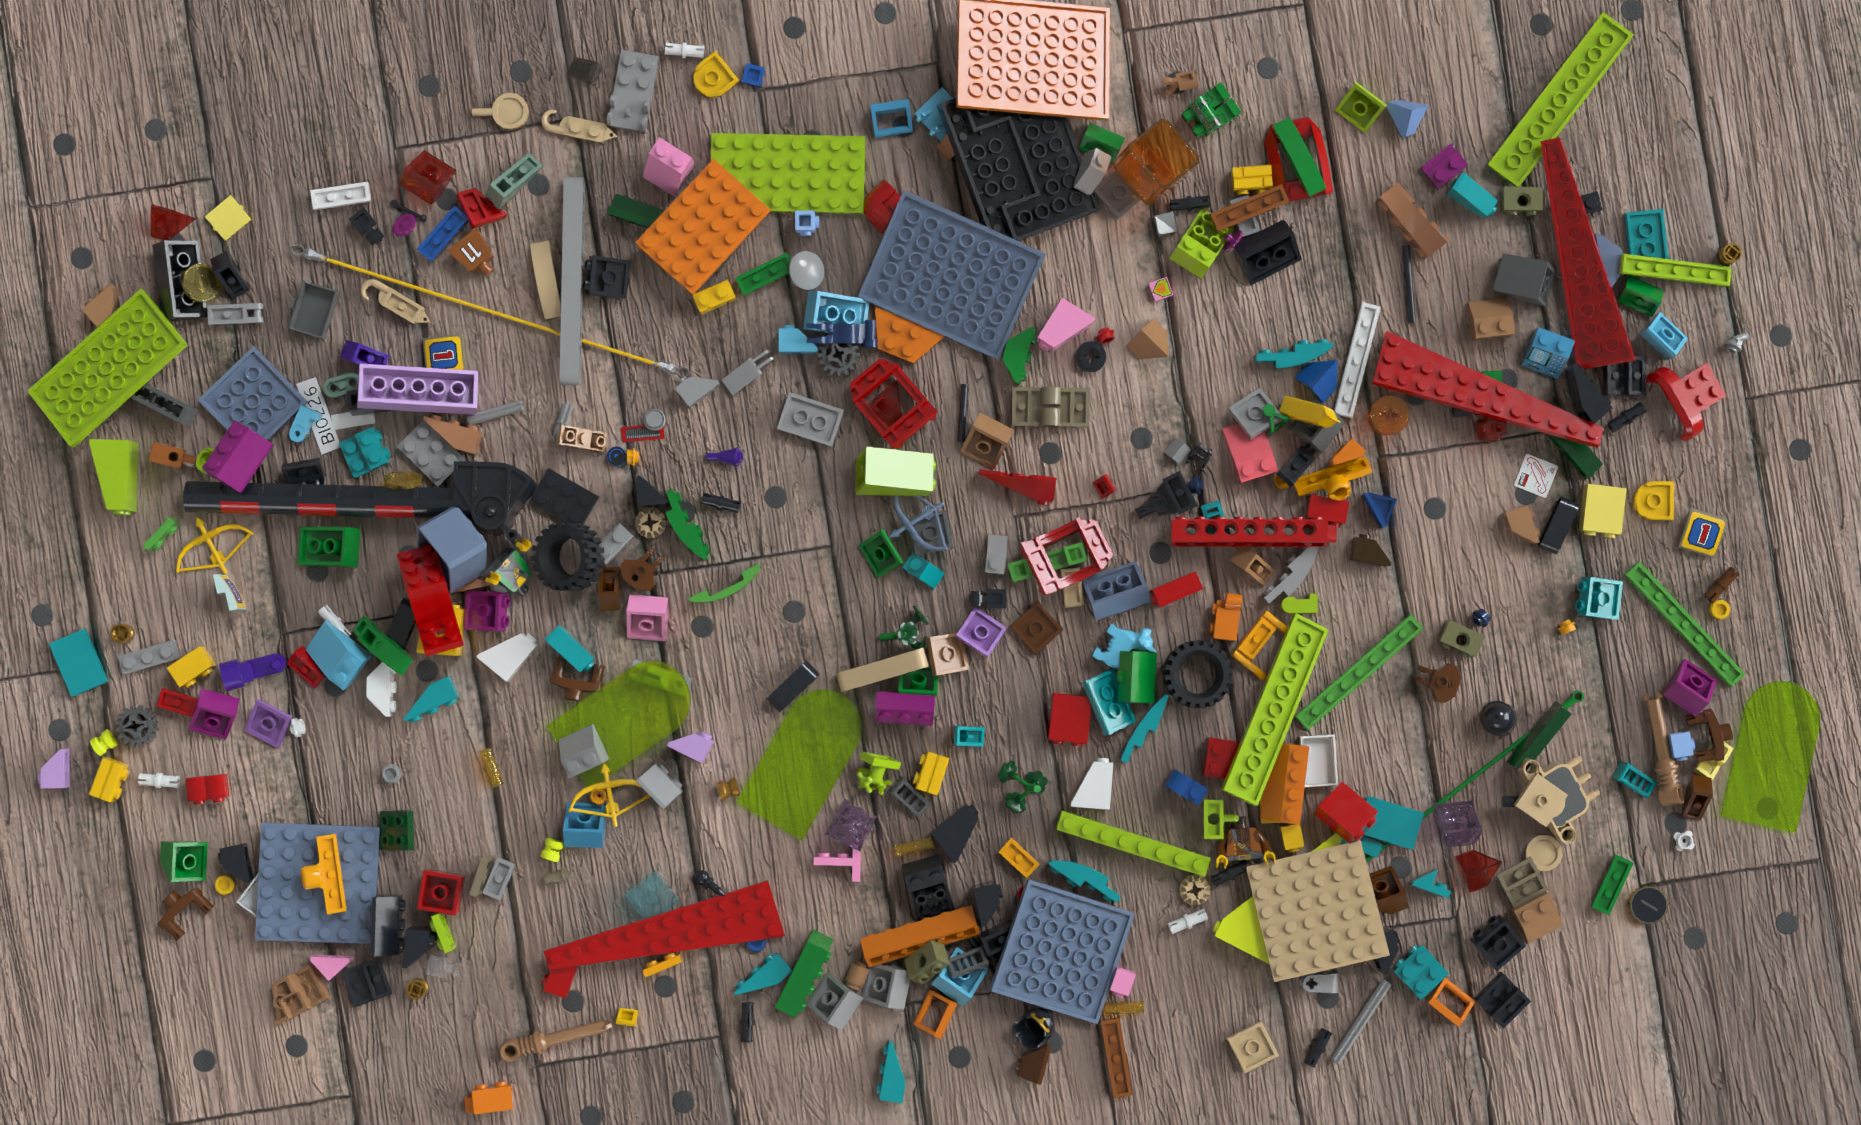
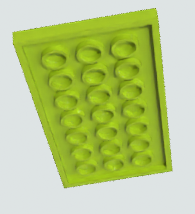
M711 133V161L713 159L716 160L764 203L771 212L795 213V211H815V213L864 214L865 136Z
M141 288L27 391L68 445L74 448L185 349L188 344L147 292Z

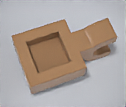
M1194 70L1177 73L1174 78H1163L1164 85H1170L1169 87H1164L1165 95L1172 94L1176 88L1182 91L1198 87V80Z

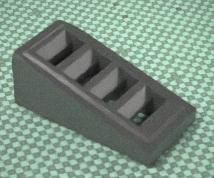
M899 777L888 789L917 818L931 805L903 777ZM903 785H905V787L897 794L896 792H897ZM910 789L911 792L904 799H902L904 794ZM916 795L917 797L909 805L908 802ZM920 800H922L923 803L916 810H914L913 808L917 805V803Z
M981 946L950 958V964L948 965V969L954 979L988 968L989 962ZM978 955L981 963L977 964L974 956ZM968 958L972 960L973 966L971 967L967 960ZM961 960L964 961L966 969H963L960 962ZM955 962L957 963V966L960 970L958 972L955 971V968L953 966V963Z

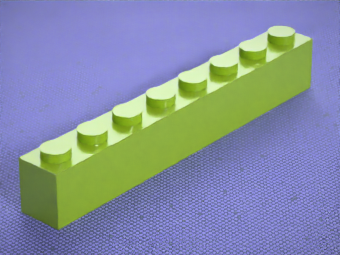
M1061 810L1056 825V830L1204 877L1211 860L1208 856Z

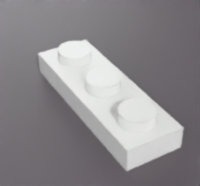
M369 182L310 190L313 210L372 202Z

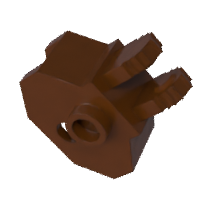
M651 547L638 560L625 559L620 565L622 578L636 590L652 591L656 586L654 573L665 557L661 554L650 565L647 559L654 554V547ZM635 575L638 576V580H637V581H634V580H633V577H634Z
M1445 664L1439 669H1429L1419 665L1418 670L1420 672L1431 675L1428 681L1420 677H1415L1414 681L1430 688L1435 701L1446 703L1456 696L1461 681V675L1457 666Z

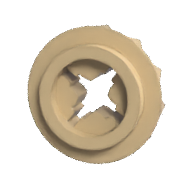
M648 507L638 513L635 526L638 533L643 537L656 538L664 532L666 519L660 510ZM649 515L652 520L659 521L653 524L652 531L648 525H642V523L648 521Z
M1189 875L1180 884V896L1189 905L1203 904L1210 896V885L1201 875ZM1193 882L1197 888H1203L1201 891H1198V898H1196L1194 893H1187V891L1193 889Z

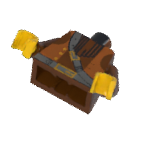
M1238 816L1239 820L1235 822V828H1227L1226 832H1224V839H1219L1216 845V868H1218L1219 862L1224 863V869H1226L1228 861L1263 858V855L1265 865H1268V858H1272L1274 863L1276 862L1275 854L1271 850L1269 841L1261 830L1256 829L1254 826L1247 827L1246 816Z

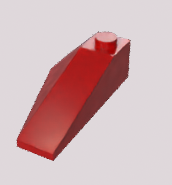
M981 469L978 471V475L1031 500L1037 501L1038 505L1048 506L1049 502L1053 503L1057 477L1025 476L1020 473L1006 474V472Z

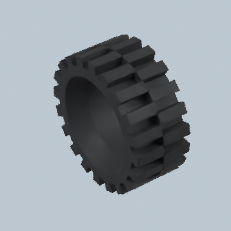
M557 523L549 525V529H543L541 531L543 536H537L535 539L538 545H533L532 551H536V554L531 556V561H536V565L532 566L533 570L539 571L537 578L544 580L543 585L551 587L550 589L580 591L592 585L591 582L597 581L596 573H602L603 568L599 567L600 563L605 562V558H601L600 553L605 552L604 547H599L598 545L602 543L601 539L594 538L597 534L594 530H589V526L581 525V523ZM569 539H573L578 543L581 552L579 568L572 575L567 574L563 570L559 557L563 544Z
M1195 640L1185 642L1177 646L1165 661V669L1163 670L1164 685H1166L1167 691L1172 695L1173 699L1184 706L1200 709L1211 707L1218 701L1220 702L1230 690V684L1233 682V668H1231L1230 659L1227 658L1226 653L1219 646L1208 641ZM1194 655L1208 658L1213 663L1216 671L1213 685L1203 693L1189 692L1183 687L1179 679V670L1182 663Z

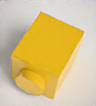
M1299 824L1278 826L1284 850H1288L1291 853L1300 851V847H1304Z

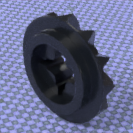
M1085 342L1076 351V363L1086 372L1098 371L1106 362V352L1097 342ZM1090 349H1092L1094 356L1099 357L1093 359L1091 365H1089L1090 362L1087 358L1082 357L1088 355Z

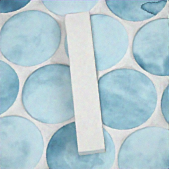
M1364 302L1360 305L1334 411L1341 417L1353 418L1380 306Z

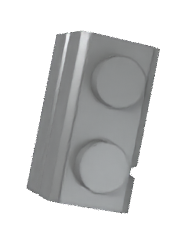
M621 523L602 540V543L598 544L599 547H604L605 553L600 554L601 558H605L604 563L607 565L635 538Z

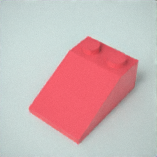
M1239 424L1222 428L1239 484L1278 472L1265 431L1251 440Z

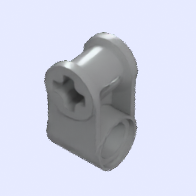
M1337 972L1313 973L1300 977L1301 987L1308 992L1338 993ZM1311 979L1314 983H1311L1309 987L1306 982Z

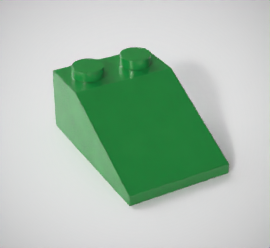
M300 527L297 565L358 568L361 529L350 527Z

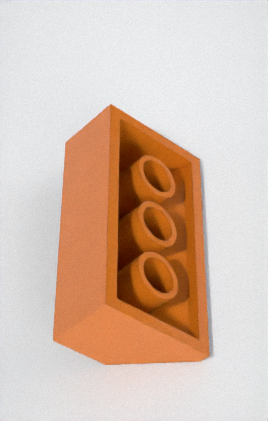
M1289 743L1282 744L1263 791L1261 819L1300 825L1309 746Z

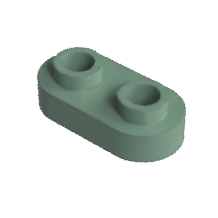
M347 373L330 378L325 381L323 391L327 396L337 398L347 395L346 391L358 390V375ZM351 380L356 381V385L353 387L350 386ZM333 385L337 386V390L335 392H332L331 387Z

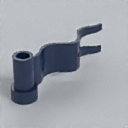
M865 320V324L807 323L808 328L832 332V334L806 339V343H862V347H878L876 320Z

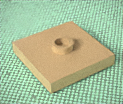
M1534 773L1514 803V806L1544 827H1547L1568 794L1538 773Z
M1261 1020L1227 1037L1244 1073L1279 1056Z

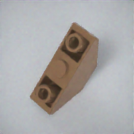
M559 425L557 439L559 446L605 452L607 433Z

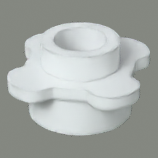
M293 718L290 723V731L296 738L305 734L306 728L302 719Z
M1687 830L1685 833L1676 832L1673 835V838L1676 840L1675 848L1677 851L1694 848L1695 844L1693 843V833Z

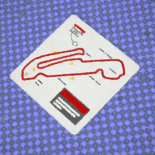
M1526 454L1514 486L1546 498L1558 466Z

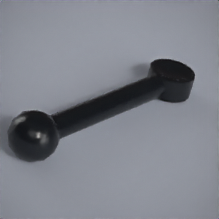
M396 200L390 202L393 208H399L419 218L421 222L427 220L426 215H420L400 205Z

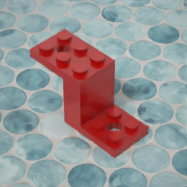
M430 544L396 554L425 656L464 646L445 577L435 549Z

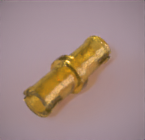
M489 747L479 752L485 765L484 771L488 773L493 788L504 784L498 769L500 767L499 763H496L492 748Z
M931 836L916 841L912 839L908 843L894 845L897 858L912 853L916 855L920 851L934 849Z
M1123 1000L1121 1003L1104 1004L1105 1016L1117 1014L1127 1016V1014L1144 1013L1143 1001L1126 1002V1000Z

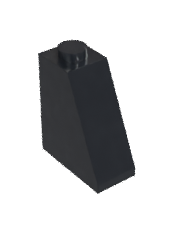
M965 803L930 831V834L954 863L958 861L979 819L977 817L979 812L972 804L968 806Z

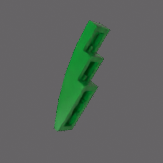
M1288 117L1274 124L1272 129L1282 144L1281 148L1291 163L1290 167L1307 195L1311 197L1325 190L1326 185L1291 118Z

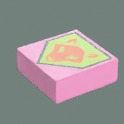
M1167 277L1148 284L1155 302L1173 296Z

